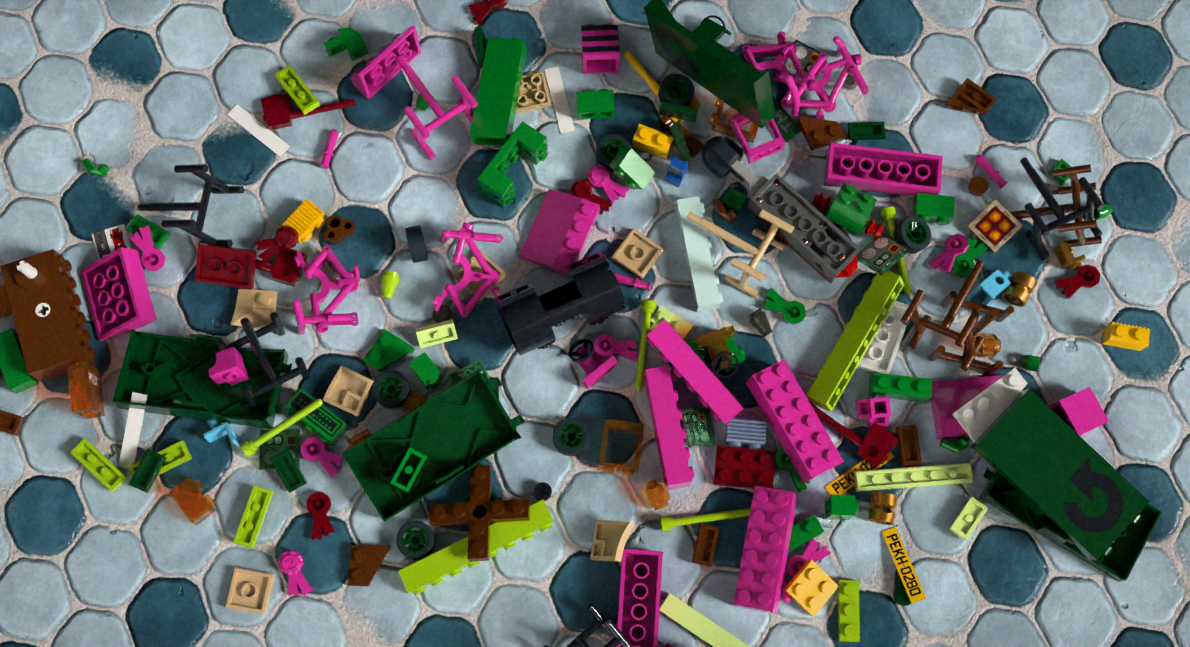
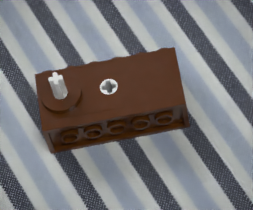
M51 249L1 265L0 268L28 374L44 382L62 376V374L65 375L95 365L94 358H96V353L89 343L91 335L88 329L85 328L86 317L80 310L79 305H82V302L75 291L77 284L74 277H71L70 271L72 266L70 261L66 260L62 254Z

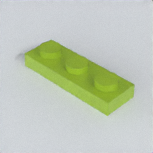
M290 65L274 74L277 81L304 115L320 106L317 98Z
M86 438L70 452L113 493L128 479Z
M182 440L157 452L167 457L158 475L192 459L185 441ZM141 461L128 467L132 476Z
M253 486L233 543L254 549L274 494L273 491Z
M838 580V641L860 642L859 580Z

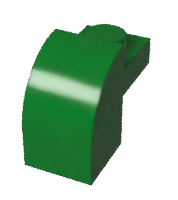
M351 28L337 29L339 36L332 37L324 43L329 57L347 50L351 60L355 61L369 54L361 35Z

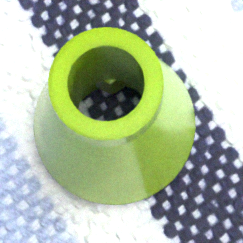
M384 270V275L382 274L381 297L392 299L400 281L399 273Z

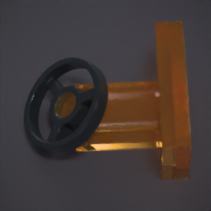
M733 325L698 336L695 339L697 349L707 346L712 360V371L721 378L732 376L737 371L739 365L737 357L732 352H729L725 341L734 337L736 332ZM731 355L735 358L736 364L730 363L733 361ZM729 367L734 368L728 374H718L721 370H726Z

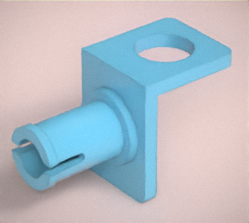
M207 421L211 430L203 434V436L209 443L229 433L232 442L238 448L240 447L233 428L227 422L222 424L218 421Z

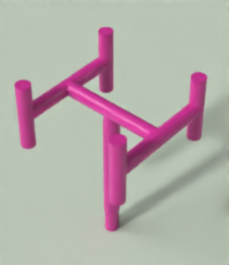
M399 56L396 59L438 117L424 126L410 106L404 109L405 114L414 125V129L410 131L411 135L429 160H432L436 155L425 140L430 136L429 132L461 111L472 124V108H475L478 103L460 78L454 76L452 82L460 91L462 99L456 102L457 106L444 113L403 56Z

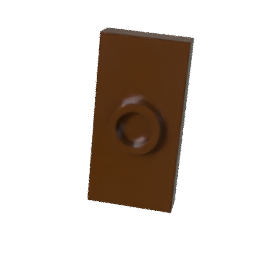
M916 425L896 427L901 466L921 465L922 460Z
M699 524L691 563L712 567L719 533L718 527Z

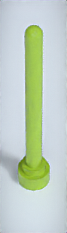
M887 207L881 209L880 213L882 219L887 222L890 238L894 240L893 231L895 228L896 210L895 207ZM901 251L896 256L900 276L905 284L903 287L904 293L910 295L912 289Z
M642 300L641 302L644 317L635 380L636 391H641L643 386L648 346L646 331L650 328L651 314H654L657 302L652 300Z
M316 399L255 440H246L240 444L242 452L247 457L252 456L257 452L256 450H258L260 445L319 408L323 401Z
M751 508L674 519L668 517V515L660 516L661 532H668L674 526L747 517L750 515Z

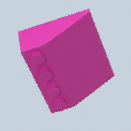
M412 25L401 33L396 34L388 45H384L375 57L369 58L365 66L353 73L351 77L353 85L368 100L402 70V67L396 60L399 56H403L409 64L421 53L416 27Z
M548 189L519 257L567 277L565 266L579 261L600 213V205L581 197Z
M120 247L80 271L99 341L130 332L132 329L142 328L157 320L138 250Z
M1004 375L932 381L931 405L936 438L969 436L952 414Z

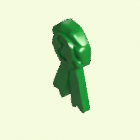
M967 239L969 247L963 255L955 257L952 266L953 274L960 278L968 277L975 266L974 260L989 248L983 241L974 249L977 240Z
M770 288L769 292L765 293V296L772 301L765 299L764 310L781 312L785 321L793 325L803 321L806 316L803 304L797 301H785L773 288Z
M782 447L775 454V463L781 470L789 471L799 493L802 489H807V486L803 483L790 460L791 456L787 455Z

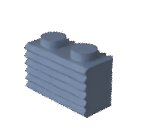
M732 418L726 424L725 443L729 444V447L740 448L741 445H749V449L764 447L766 444L767 421Z

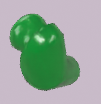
M89 158L82 161L83 167L89 174L104 177L109 172V167L106 164H100L97 167Z
M965 435L954 441L942 438L940 447L958 453L969 446L970 439Z

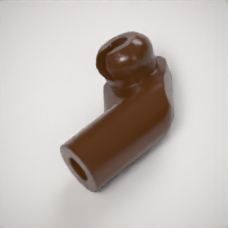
M717 198L712 201L717 215L727 222H731L737 217L735 210L730 209L727 211L724 208L721 199Z

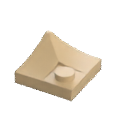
M238 289L231 325L243 327L241 324L242 318H248L250 324L255 329H260L272 323L270 314L276 312L278 292Z
M341 365L323 401L355 416H359L372 389L374 380Z
M596 520L590 560L621 562L624 547L634 527V523Z

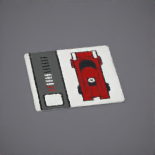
M125 224L92 234L98 260L120 247L131 249Z

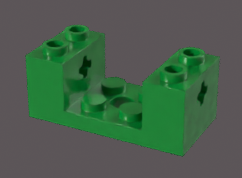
M522 121L479 176L480 192L503 208L507 204L510 205L515 199L513 180L505 176L509 165L517 161L519 154L536 165L540 161L543 162L548 155L547 137Z

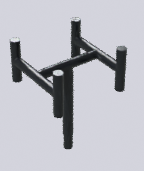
M1025 157L1020 160V163L1057 218V220L1045 225L1032 203L1024 206L1033 220V232L1029 230L1025 235L1043 263H1045L1050 258L1041 245V235L1046 236L1051 230L1058 228L1057 225L1066 224L1081 216L1084 221L1094 220V206L1097 210H1100L1104 207V204L1087 179L1082 177L1078 182L1087 194L1086 206L1082 205L1080 209L1065 215L1036 170ZM1098 226L1090 228L1096 238L1102 235Z
M206 164L175 165L174 171L176 173H192L205 181L201 202L140 203L138 205L140 211H198L196 221L193 219L162 220L161 225L164 228L178 227L201 239L199 243L232 247L233 242L231 239H215L202 232L211 192L212 194L244 193V187L227 186L205 173L208 171V165Z
M276 312L270 314L272 323L254 331L248 318H242L241 324L246 336L228 345H225L222 339L216 341L219 351L231 347L237 349L250 343L270 380L269 382L252 391L249 390L247 385H243L240 388L250 408H254L257 405L255 397L300 374L303 380L310 378L301 357L295 359L297 368L279 377L276 376L258 338L273 330H276L279 336L285 334Z
M593 603L589 604L587 609L596 620L566 646L590 647L585 640L602 626L609 636H614L603 647H616L619 643L622 647H633L612 620L607 621Z

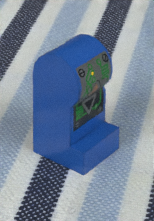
M674 155L664 180L679 187L687 173L688 161H682Z

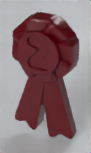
M485 0L469 5L471 14L475 15L472 20L480 25L492 9H502L507 5L508 0Z
M579 179L570 188L571 195L600 205V208L606 212L613 205L593 194V186L587 180Z
M283 226L277 229L274 238L257 241V250H265L258 256L262 258V262L266 263L280 248L288 250L296 246L299 238L296 229Z
M1084 265L1077 270L1076 276L1057 279L1054 283L1057 285L1056 289L1069 286L1061 293L1069 299L1080 287L1092 288L1100 281V273L1096 267Z
M323 492L312 493L306 501L308 512L314 515L311 539L315 540L318 538L322 540V527L325 536L335 533L327 516L331 507V500Z

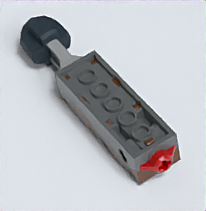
M715 136L704 144L701 156L707 169L717 178H723L731 174L746 188L747 197L750 199L747 209L769 229L772 223L759 216L762 209L794 226L795 228L791 234L778 227L776 235L826 281L831 284L836 278H849L858 268L857 255L861 248L777 173L769 181L764 176H755L739 162L744 155L743 149L727 137Z

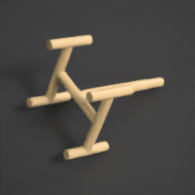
M762 209L759 216L772 224L767 234L757 228L753 230L752 235L763 240L757 249L689 211L687 219L753 255L748 265L734 257L730 264L743 271L741 279L738 280L727 274L724 281L756 298L759 291L747 285L750 276L761 282L765 280L767 275L755 269L769 244L781 251L785 249L786 244L774 238L778 227L790 234L795 227Z

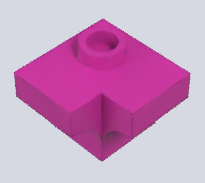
M235 347L216 353V363L208 371L209 376L218 385L228 382L232 386L249 380V373L244 366L243 357Z
M889 397L855 400L857 419L867 418L868 428H871L873 423L882 427L889 426L888 420L891 416Z

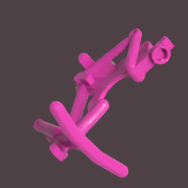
M782 31L778 32L777 35L778 44L744 45L742 50L747 63L758 70L772 68L781 73V75L777 76V80L788 85L793 102L791 114L792 116H797L799 114V97L806 89L814 91L817 89L818 80L816 78L828 65L826 53H820L818 59L808 72L805 73L796 55V44L787 42L785 33ZM777 56L774 61L756 63L754 59ZM789 58L800 80L792 78L787 68L783 65Z
M838 36L833 38V42L838 47L835 56H842L843 58L829 63L821 71L824 74L818 81L815 91L820 100H800L799 108L817 109V119H825L823 111L830 113L836 109L835 100L849 72H851L861 93L867 95L869 92V88L857 68V65H862L860 54H849L844 41ZM844 66L829 96L823 86L831 78L832 70ZM780 72L776 73V77H772L773 83L779 82L777 76L781 75ZM797 73L789 74L792 76V78L800 80ZM789 88L781 100L782 107L785 109L792 108L793 104Z
M466 222L463 223L459 231L443 230L440 238L442 243H446L449 238H458L453 263L463 266L464 275L462 280L456 285L446 284L441 296H436L432 304L436 306L435 311L438 312L443 299L449 295L461 316L467 317L487 289L492 291L493 295H497L500 287L496 286L494 288L490 285L498 282L499 274L497 271L491 270L474 241L500 243L503 240L501 234L474 232V226ZM465 242L484 272L471 271L470 263L462 255ZM470 281L483 282L465 306L457 292L464 289Z
M328 245L323 247V250L310 265L305 263L301 252L296 251L297 256L294 257L298 268L302 267L305 277L307 279L316 277L322 283L321 292L310 295L312 316H303L300 301L297 299L293 301L298 333L300 335L305 334V324L315 325L318 333L326 332L328 330L327 325L357 326L359 320L356 312L331 314L349 292H354L358 289L360 275L357 264L353 265V271L347 272ZM327 261L340 277L339 280H329L327 275L320 270ZM330 289L341 290L325 310L320 313L319 304L324 302L329 295Z

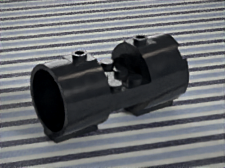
M601 251L565 266L569 283L537 296L534 287L529 282L494 298L504 326L519 356L534 349L550 347L552 343L556 342L552 327L561 326L566 320L576 319L584 315L586 321L591 326L602 324L609 316L626 309L625 305H622L625 304V299L616 276L613 275L611 270H608L610 265Z

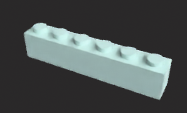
M699 196L678 199L675 206L696 312L719 309L721 302H723L722 292L718 291L717 288L719 276L718 273H714L713 266H716L714 255L710 253V248H712L711 238L707 237L706 231L708 230L686 218L689 211L703 218L702 213H705L704 203L700 202Z

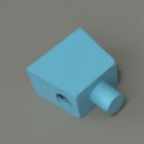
M996 270L978 285L966 299L987 305L1011 284L1009 281L1011 274L1006 270L1001 272Z

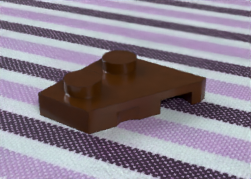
M966 78L947 102L945 108L985 115L997 99Z
M802 116L796 120L811 151L828 146L830 143L843 141L845 138L836 121Z
M351 545L348 586L369 587L376 572L380 569L385 556L389 553L390 547Z

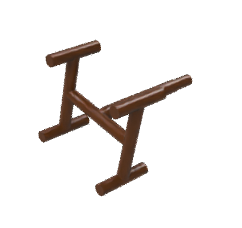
M1091 164L1052 170L1053 177L1069 175L1071 186L1058 188L1059 195L1072 193L1073 204L1059 205L1064 213L1073 212L1081 208L1080 192L1084 190L1078 182L1077 174L1091 172ZM1096 182L1089 183L1093 190H1096ZM1049 206L1035 208L1040 216L1054 214ZM1027 210L1009 212L1016 219L1031 218ZM1081 216L1076 218L1074 223L1057 225L1058 232L1075 230L1077 239L1064 241L1070 247L1102 243L1101 236L1086 238L1084 234V229L1097 227V220L1083 221Z
M977 260L941 325L931 322L932 318L928 315H924L923 318L919 317L917 307L925 292L920 289L917 290L900 320L903 324L907 325L912 318L915 333L908 344L910 348L915 349L925 329L928 328L955 339V344L959 347H962L963 344L967 345L968 354L960 368L968 371L985 340L977 336L974 342L972 328L980 314L972 311L961 333L953 331L949 327L984 266V262Z
M951 291L941 301V307L946 308L949 304H953L957 297V292ZM965 300L961 306L972 309V311H976L979 314L980 312L987 313L979 321L977 319L972 328L973 339L995 317L997 322H1003L1014 312V307L1012 306L1002 310ZM965 344L962 356L945 352V347L940 345L929 355V360L935 361L937 358L962 364L968 354L967 345ZM974 359L970 366L983 369L987 376H991L1003 367V363L996 361L994 364Z

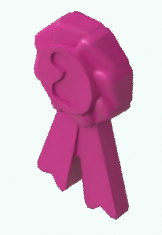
M594 165L587 172V181L595 188H602L611 203L614 200H619V196L616 193L625 197V193L629 191L628 188L610 180L609 171L604 166Z
M150 226L139 227L140 233L135 232L134 236L130 237V239L143 252L141 262L145 269L157 271L164 266L166 257L162 250L154 248Z
M962 234L949 236L945 241L946 250L929 262V266L934 267V270L940 267L942 272L947 271L950 273L955 256L964 254L969 247L967 237Z
M603 334L594 341V352L601 358H610L615 353L636 362V357L639 355L638 352L631 351L637 349L635 339L616 342L611 335Z
M312 437L306 439L301 445L302 456L311 462L319 461L331 478H334L335 474L340 473L331 462L342 466L341 461L344 458L325 451L323 441Z
M811 539L803 556L795 555L788 560L786 564L788 575L793 578L808 559L816 562L830 555L831 552L827 550V546H823L815 552L820 542H815L814 539Z
M295 550L283 552L278 560L280 571L289 575L288 595L294 594L298 596L299 585L302 594L305 596L308 592H312L313 589L300 571L304 561L302 555Z

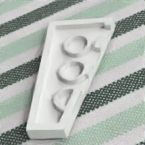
M898 301L894 302L857 368L872 373L890 374L907 326L900 320L909 305Z
M1014 368L952 415L972 441L975 442L1014 401L1028 383L1017 369Z

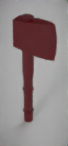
M288 93L275 94L260 99L264 111L263 121L270 130L292 126V119L356 106L355 99H344V101L324 103V105H320L304 115L300 109L291 110Z
M280 248L274 264L263 263L262 260L256 259V269L271 273L273 281L293 287L296 281H300L303 270L302 267L298 268L294 257L297 256V250ZM301 252L302 257L306 263L308 255Z
M810 403L818 418L859 448L856 453L875 467L879 463L883 465L888 458L889 452L899 442L890 431L876 423L872 424L863 439L817 408L816 405Z

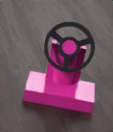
M581 339L571 345L568 355L572 361L577 362L587 373L588 376L583 379V385L589 389L614 369L618 361L612 356L603 363L594 353L595 347L593 343L588 339ZM584 343L583 346L579 347V348L576 350V352H573V353H572L573 349H574L576 346H578V345ZM588 343H589V344H591V348H589V349L587 350Z

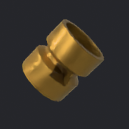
M1016 271L1010 279L1011 284L1002 293V297L1015 306L1024 307L1030 297L1029 294L1036 287L1037 281L1025 272Z
M872 492L870 504L873 505V508L869 509L868 521L884 525H894L895 513L893 509L897 506L898 497L883 492Z

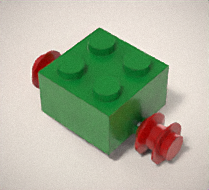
M845 183L841 186L833 204L829 205L831 201L830 196L824 198L822 197V192L820 195H815L811 204L815 205V208L819 207L820 213L825 212L826 209L829 210L826 215L828 220L858 235L865 228V235L870 233L873 235V239L880 237L884 229L881 226L882 222L876 224L875 219L867 221L877 201L872 195L863 193L854 186Z

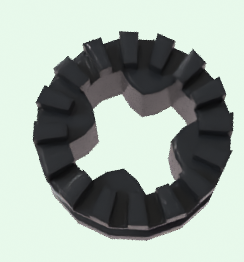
M541 482L535 486L534 494L538 500L546 501L551 497L552 489L548 483ZM542 486H545L546 490L549 491L544 497H541L540 493L537 492Z

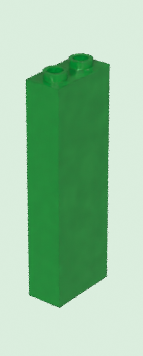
M488 38L476 98L478 105L474 109L469 135L473 144L503 146L512 135L527 53L524 39Z

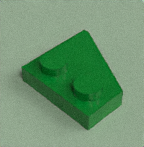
M384 329L362 361L380 372L387 368L388 365L398 362L400 358L407 354H412L416 349Z

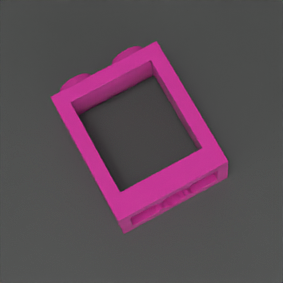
M740 113L733 116L731 127L749 164L784 149L785 141L774 119L766 124L773 140L750 149L740 126L751 121Z

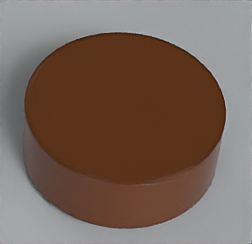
M974 177L968 184V190L974 196H982L988 189V182L983 177Z

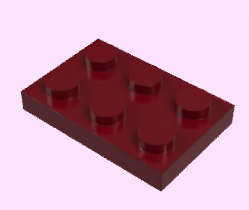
M199 243L195 281L253 289L257 251Z
M717 445L713 485L754 489L755 486L773 488L775 451Z

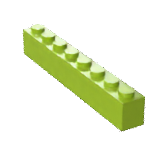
M883 269L874 275L872 284L864 292L862 301L859 306H856L851 320L846 323L841 337L836 340L833 351L826 358V363L818 371L813 385L808 388L806 396L813 405L832 412L905 285L900 275Z
M544 500L530 506L529 521L496 522L490 525L489 559L498 555L497 551L503 548L505 551L516 546L515 542L521 539L524 542L533 538V533L539 530L542 533L552 528L551 524L554 523V520ZM468 537L399 570L398 573L408 594L413 593L416 596L425 591L424 587L430 584L434 587L444 582V577L449 575L451 578L462 573L461 569L467 566L470 569L480 564V562L468 561Z

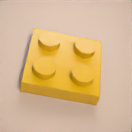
M808 559L784 590L810 616L814 617L839 586L813 560Z

